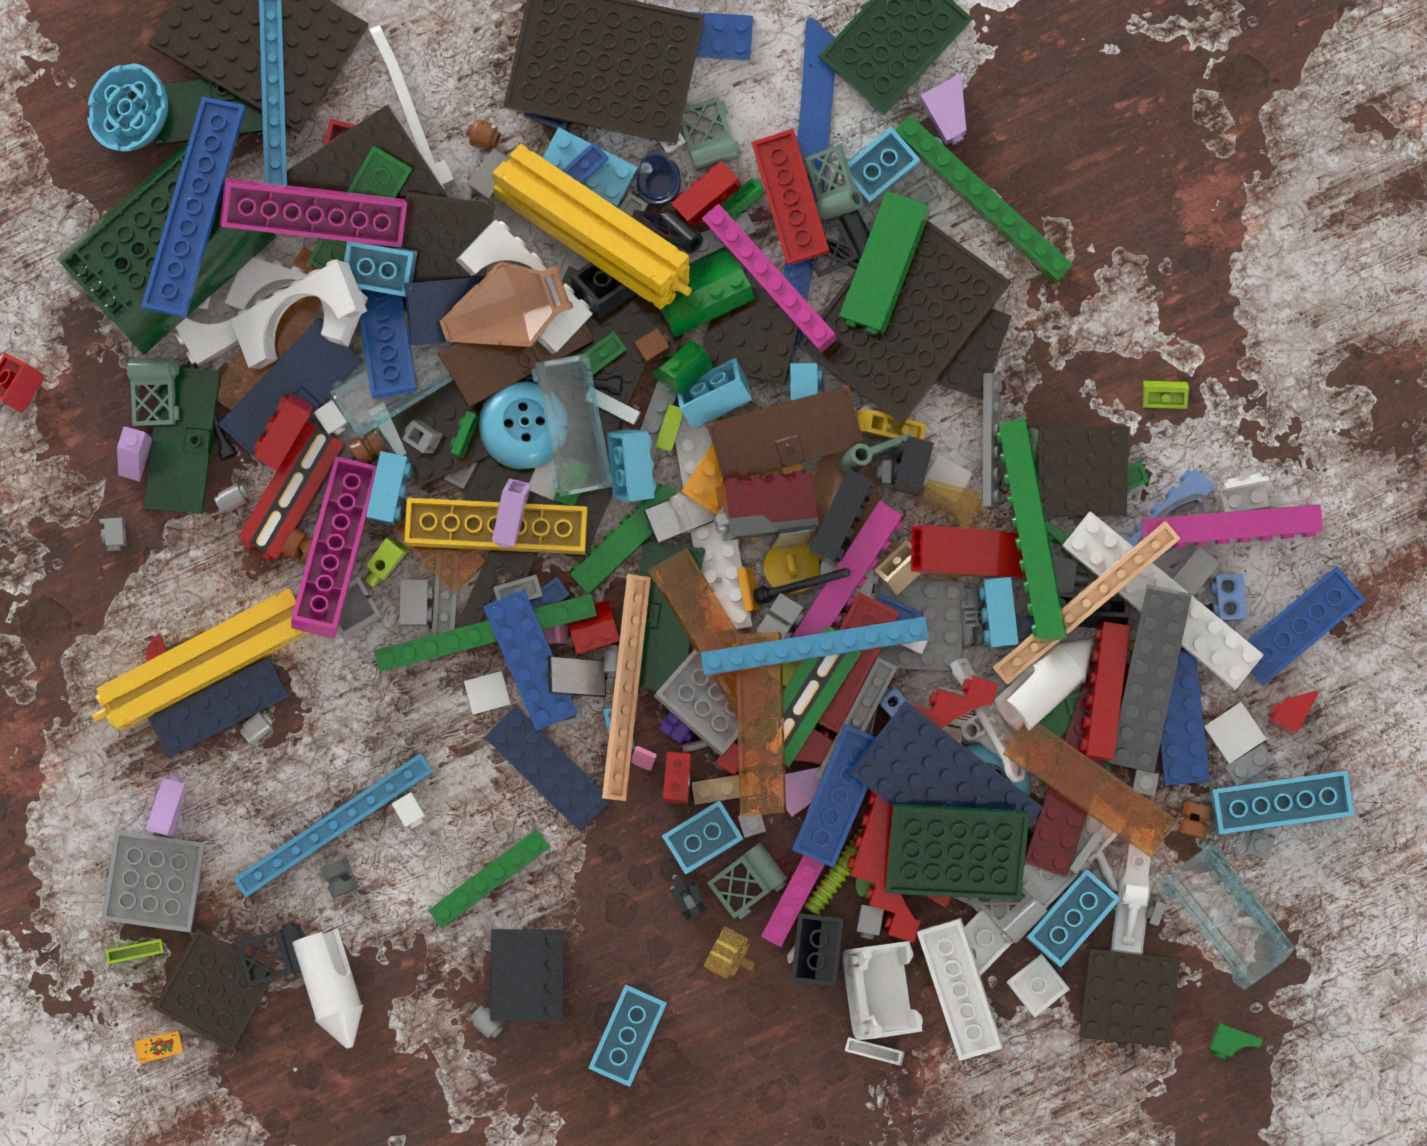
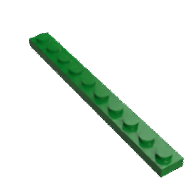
M592 594L534 608L542 630L597 616ZM489 620L376 649L374 653L379 672L497 642Z

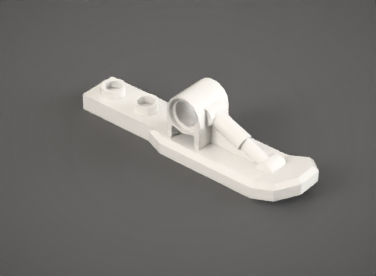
M967 658L955 660L950 664L953 676L960 682L961 686L964 679H968L970 674L976 676ZM993 703L992 706L984 705L974 709L976 715L967 720L961 727L963 737L970 741L979 742L992 753H995L1002 760L1006 777L1011 783L1015 784L1022 781L1026 770L1023 754L996 706ZM974 725L977 728V734L973 730ZM1018 765H1020V767H1021V772H1020V775H1019V776H1018Z
M1131 827L1126 869L1118 887L1117 896L1120 900L1116 904L1111 950L1143 953L1147 921L1146 914L1151 891L1148 874L1154 830Z

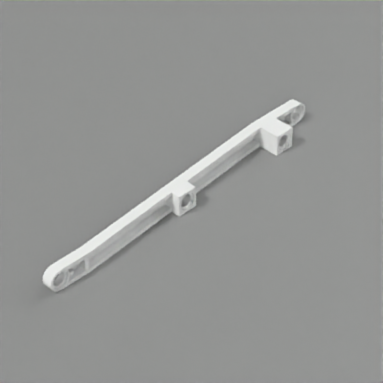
M380 25L369 29L390 72L418 150L444 189L455 184L445 159L436 164L434 162L398 62Z

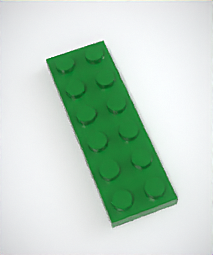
M373 146L347 192L396 198L413 168L380 148ZM320 238L307 262L319 269L326 267V263L331 260L338 259L344 262L347 241Z

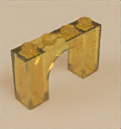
M928 479L922 503L951 512L956 517L959 528L975 529L977 521L973 520L975 511L980 512L983 499L979 498L980 492ZM928 573L955 581L960 576Z

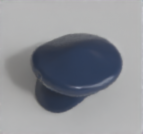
M653 152L645 155L640 162L637 177V190L643 201L653 206L666 205L673 201L681 187V175L678 166L662 153Z

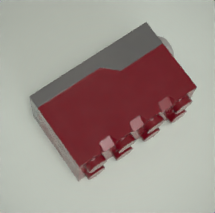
M805 470L792 471L787 476H784L783 472L772 473L770 476L765 477V479H762L761 475L748 476L747 479H743L744 481H740L739 477L728 478L722 482V485L716 488L719 512L715 516L714 522L716 532L722 534L723 541L776 535L779 529L816 525V528L819 527L813 474H806Z

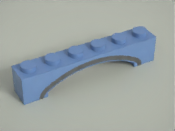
M1196 468L1192 472L1187 470L1179 479L1182 483L1176 489L1172 486L1164 495L1167 500L1162 505L1157 503L1150 510L1149 513L1152 514L1150 518L1165 517L1173 510L1189 503L1195 502L1198 505L1215 485ZM1141 521L1134 528L1137 531L1132 538L1128 535L1124 539L1133 547L1142 541Z

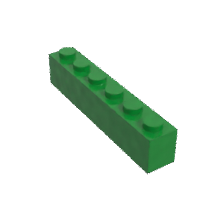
M668 482L664 485L658 484L654 492L655 498L639 502L635 507L637 511L632 516L627 514L619 522L621 526L616 531L610 530L603 537L605 541L599 547L595 545L587 552L589 557L583 562L579 560L572 566L571 578L587 594H592L644 544V541H647L653 535L651 529H648L649 523L643 510L679 496V494Z

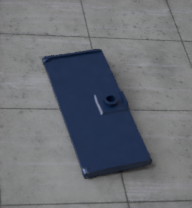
M485 277L404 283L410 345L447 342L440 320Z
M317 318L314 324L230 413L218 423L220 428L229 433L253 457L256 453L253 448L261 433L267 434L264 429L271 416L278 415L275 410L283 396L288 398L292 392L314 405L308 417L309 419L363 362L349 347L331 342L321 335L324 324L322 319Z

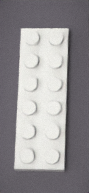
M959 918L918 930L917 934L959 1061L1002 1049L1003 1044L962 919Z

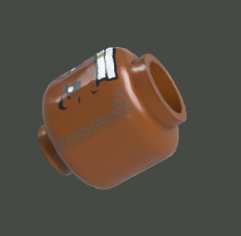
M479 119L475 124L469 125L466 136L469 137V144L472 147L487 152L497 147L501 133L498 132L497 125Z

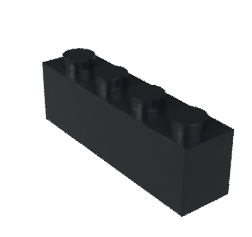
M1059 593L1062 608L1078 594ZM1112 596L1077 627L1096 628L1103 622L1127 625L1129 602L1122 597Z

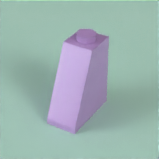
M958 74L920 96L923 107L945 145L959 143L964 139L963 136L966 133L962 78Z
M123 427L117 446L119 476L141 481L152 445V438L147 433Z
M509 478L505 485L492 541L497 542V545L501 547H514L517 542L531 483Z
M820 767L769 777L765 780L791 817L811 804L821 781L815 777Z
M169 776V780L162 779L146 830L174 837L187 789V784L182 783V778Z

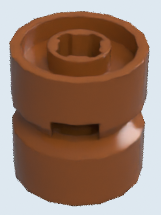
M375 427L364 433V439L355 438L348 443L358 461L370 464L373 461V456L379 458L380 451L390 452Z
M295 528L288 537L282 553L292 559L297 557L298 562L306 566L313 537L308 539L306 533Z
M1184 802L1182 810L1184 819L1180 820L1177 833L1206 839L1209 828L1206 822L1210 821L1213 808ZM1192 815L1200 817L1199 822L1191 820Z

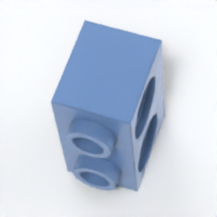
M1243 574L1215 576L1214 581L1210 583L1211 594L1215 595L1216 604H1213V613L1223 622L1247 619ZM1224 581L1232 584L1233 590L1231 593H1226L1222 590V583ZM1229 603L1234 606L1235 612L1233 615H1228L1224 612L1225 604Z

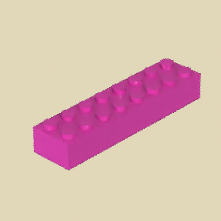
M225 178L220 223L222 227L402 247L407 202L405 199Z
M335 456L291 619L292 629L336 638L367 521L366 515L377 466Z

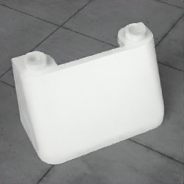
M910 941L844 951L842 961L851 1025L854 1037L857 1040L922 1031L923 1019L921 1014L915 1009H910L904 965L909 964L913 957Z

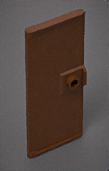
M584 323L554 354H551L538 340L532 347L458 342L445 350L439 351L438 357L445 365L467 407H470L594 340Z
M849 384L722 420L708 422L706 425L711 436L723 481L735 477L741 479L795 465L807 460L851 449L860 443L864 444Z

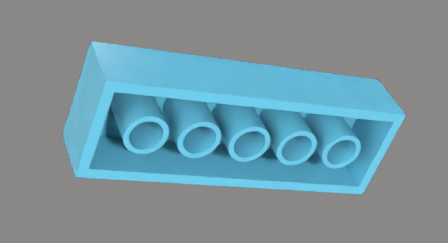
M1347 771L1210 790L1216 835L1354 816Z

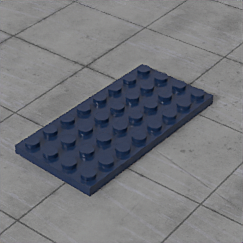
M906 701L902 703L849 772L892 806L893 804L1028 811L1030 814L1028 828L1042 810L1040 804Z

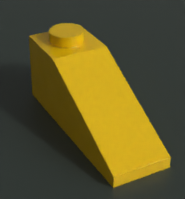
M871 409L856 410L862 435L891 440L910 433L912 437L924 439L925 423L907 419L902 425L886 413Z

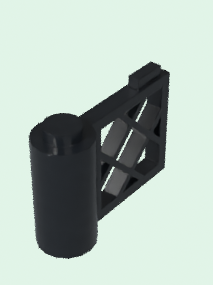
M858 209L841 215L840 218L823 226L825 236L827 230L834 226L838 228L840 236L838 241L826 238L827 242L836 245L833 256L829 254L821 255L832 259L828 268L821 271L817 264L818 257L816 259H809L818 278L861 258L870 232ZM838 247L847 248L851 257L847 259L835 257Z
M634 210L632 213V217L669 243L678 244L687 253L695 252L703 242V236L672 210L665 211L661 215L645 213L639 210Z
M295 921L283 924V929L255 938H253L252 934L238 938L239 942L235 943L248 987L301 972L292 943L304 938L301 924L296 925ZM272 937H276L278 944L274 953L263 948L265 941ZM262 941L260 946L255 944V942ZM251 944L258 948L252 960L244 956L242 946ZM261 950L272 956L267 967L255 962ZM279 950H280L281 957H279V956L277 955V953H278ZM274 958L283 962L284 972L275 973L269 969ZM246 961L250 962L249 967H247ZM253 964L265 970L260 979L251 981L249 971ZM267 972L272 974L271 976L265 977Z

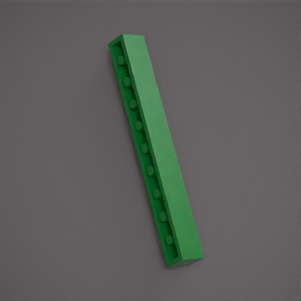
M911 115L897 127L895 131L919 157L920 161L1055 285L1071 270L1073 264Z
M1025 418L999 424L1000 431L996 433L998 443L1003 445L1004 450L1003 453H1000L1002 465L1007 467L1008 474H1004L1006 486L1011 489V495H1008L1010 508H1014L1015 516L1012 517L1014 530L1018 529L1019 538H1016V545L1018 551H1022L1023 559L1020 560V567L1022 573L1026 572L1027 581H1024V589L1026 595L1030 594L1031 602L1027 603L1030 616H1034L1035 624L1031 625L1034 638L1037 637L1040 643L1065 639L1068 637L1029 424Z

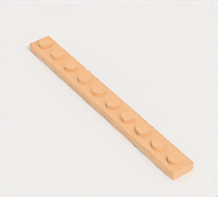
M1166 521L1062 608L1067 634L1180 540L1179 536ZM1032 633L997 662L993 669L1008 685L1060 640L1040 643L1038 638H1034Z
M627 574L602 795L604 799L626 801L651 577Z

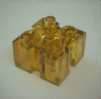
M724 926L703 967L728 979L729 975L734 977L740 965L752 971L756 963L744 957L750 944L746 943L748 938Z

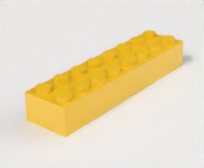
M407 498L404 543L406 546L586 555L588 509L584 506L526 504L517 542L514 547H501L497 545V542L492 541L500 502Z

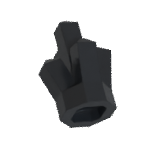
M673 874L671 879L674 885H671L669 890L686 920L703 912L706 908L701 900L697 883L692 882L689 885L690 896L679 874Z

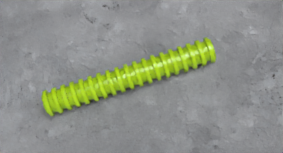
M863 827L857 830L859 835H861ZM854 834V839L849 841L850 845L845 846L846 850L841 852L842 856L838 857L834 868H829V874L824 875L826 877L824 880L821 879V885L816 886L817 890L812 892V897H808L809 901L803 904L814 915H821L820 911L825 909V904H829L828 900L833 898V893L838 892L836 889L842 886L841 882L846 881V875H850L847 863L849 857L854 856L856 850L854 841L857 834Z

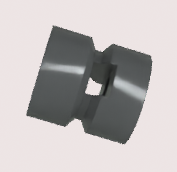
M347 858L320 869L324 880L330 883L328 890L332 899L359 888L355 876L350 875L352 869Z

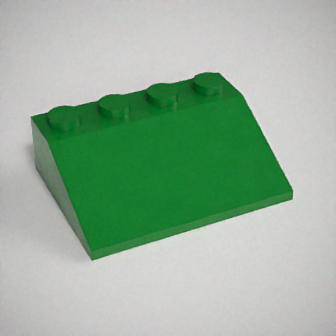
M724 247L689 264L690 280L687 286L692 288L691 293L686 296L680 291H675L676 296L670 304H666L660 311L674 337H677L755 298L743 270L730 251Z

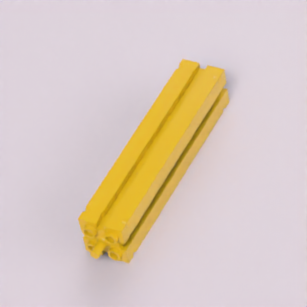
M520 144L509 155L510 159L507 162L503 161L492 172L493 183L496 184L494 186V198L504 202L506 206L647 301L653 302L659 309H662L666 304H670L676 296L675 291H680L686 296L691 293L692 288L687 286L690 280L689 255L679 251L677 247L533 151H529L524 145Z
M287 588L280 594L264 600L113 679L108 684L96 688L98 692L96 698L100 706L104 708L92 714L94 721L98 722L106 717L111 727L125 731L131 728V726L137 725L154 714L310 634L309 632L291 628V619L297 600L295 593L290 588Z

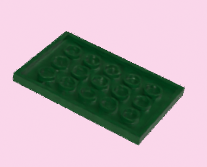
M870 0L818 58L885 116L972 22L973 18L953 0Z
M893 804L885 892L888 894L1021 900L1029 812Z

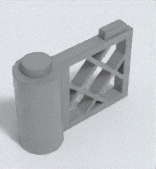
M1023 886L1022 893L1025 897L1020 902H1010V900H1007V902H994V899H991V902H981L978 898H970L971 900L968 901L977 912L982 910L1003 931L1000 935L1009 944L1011 942L1016 944L1048 913L1045 907ZM985 906H991V912ZM994 906H1007V914L999 921L993 915Z

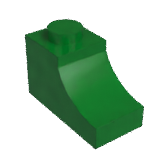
M1217 1023L1208 1049L1214 1051V1056L1226 1059V1056L1233 1057L1234 1052L1243 1047L1253 1046L1260 1048L1263 1039Z

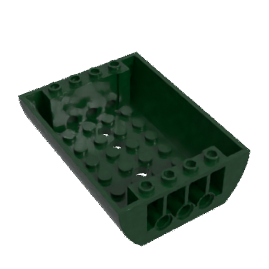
M189 141L56 258L143 355L185 319L183 317L145 310L141 305ZM224 188L187 316L277 237L275 233L222 227L220 220ZM144 245V252L140 255H135L134 249L136 246ZM127 260L128 265L125 269H117L119 261Z

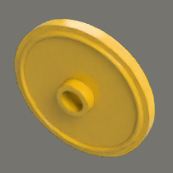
M805 544L770 549L764 560V575L769 585L774 588L818 576L819 560L808 555L811 547ZM811 587L786 593V595L801 594Z

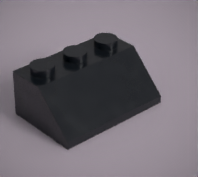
M799 913L791 981L837 987L845 919Z

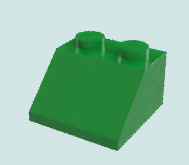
M690 340L663 362L652 373V377L680 395H683L713 365L706 349Z

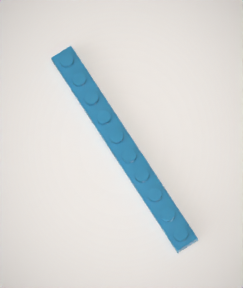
M259 0L264 183L287 185L281 0Z
M925 617L701 652L704 676L926 641L929 637Z
M422 753L418 754L239 874L233 880L245 898H247L434 771Z

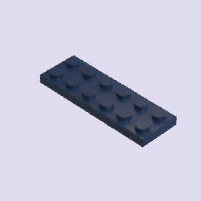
M268 657L154 714L148 719L167 757L170 758L254 716L258 711L262 712L288 699L289 696L271 659Z
M517 706L484 737L580 832L612 800L602 798L603 791L540 729L536 731L533 722Z

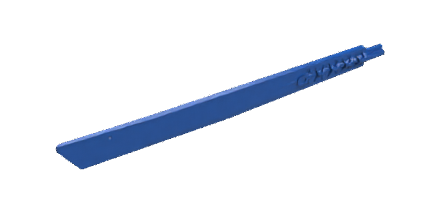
M808 18L806 21L801 106L797 136L804 163L806 162V157L828 149L835 72L818 57L836 37L813 18ZM819 159L813 160L816 170L820 171L823 162ZM808 176L809 182H810V185H811V188H812V192H813V195H814V199H815V202L817 203L818 200H817V197H816V194H815V191H814V187H813V184H812V181H811V177ZM822 180L821 188L823 192L825 180ZM785 260L784 277L808 301L813 267L810 260L790 266L786 264ZM800 330L798 333L796 345H798L802 340L803 333ZM795 345V349H794V353H793V357H792L791 363H794V360H795L796 345Z

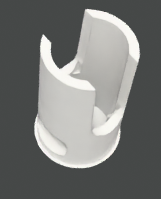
M1091 639L1055 644L994 700L996 709L1002 718L1015 730H1018L1025 723L1026 728L1030 731L1076 687L1085 682L1094 642Z
M338 928L324 934L320 932L292 942L316 1018L314 1021L346 1049L353 1047L363 1005L358 995Z

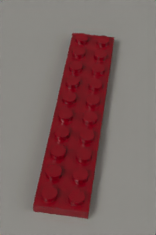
M1091 659L1086 680L1081 686L1080 694L1077 698L1074 712L1042 803V810L1038 816L1025 855V864L1064 878L1068 876L1069 868L1105 763L1103 760L1084 758L1083 751H1080L1081 740L1085 738L1086 729H1083V721L1085 715L1088 716L1089 707H1086L1087 694L1091 693L1092 686L1089 684V675L1094 670V663ZM1129 663L1125 665L1121 704L1130 667Z

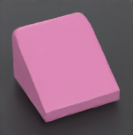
M568 623L543 630L549 645L567 644L569 642Z
M636 746L631 763L650 771L657 755Z

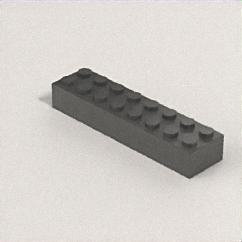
M1147 585L1119 714L1114 759L1110 761L1111 764L1154 773L1192 598L1190 593Z

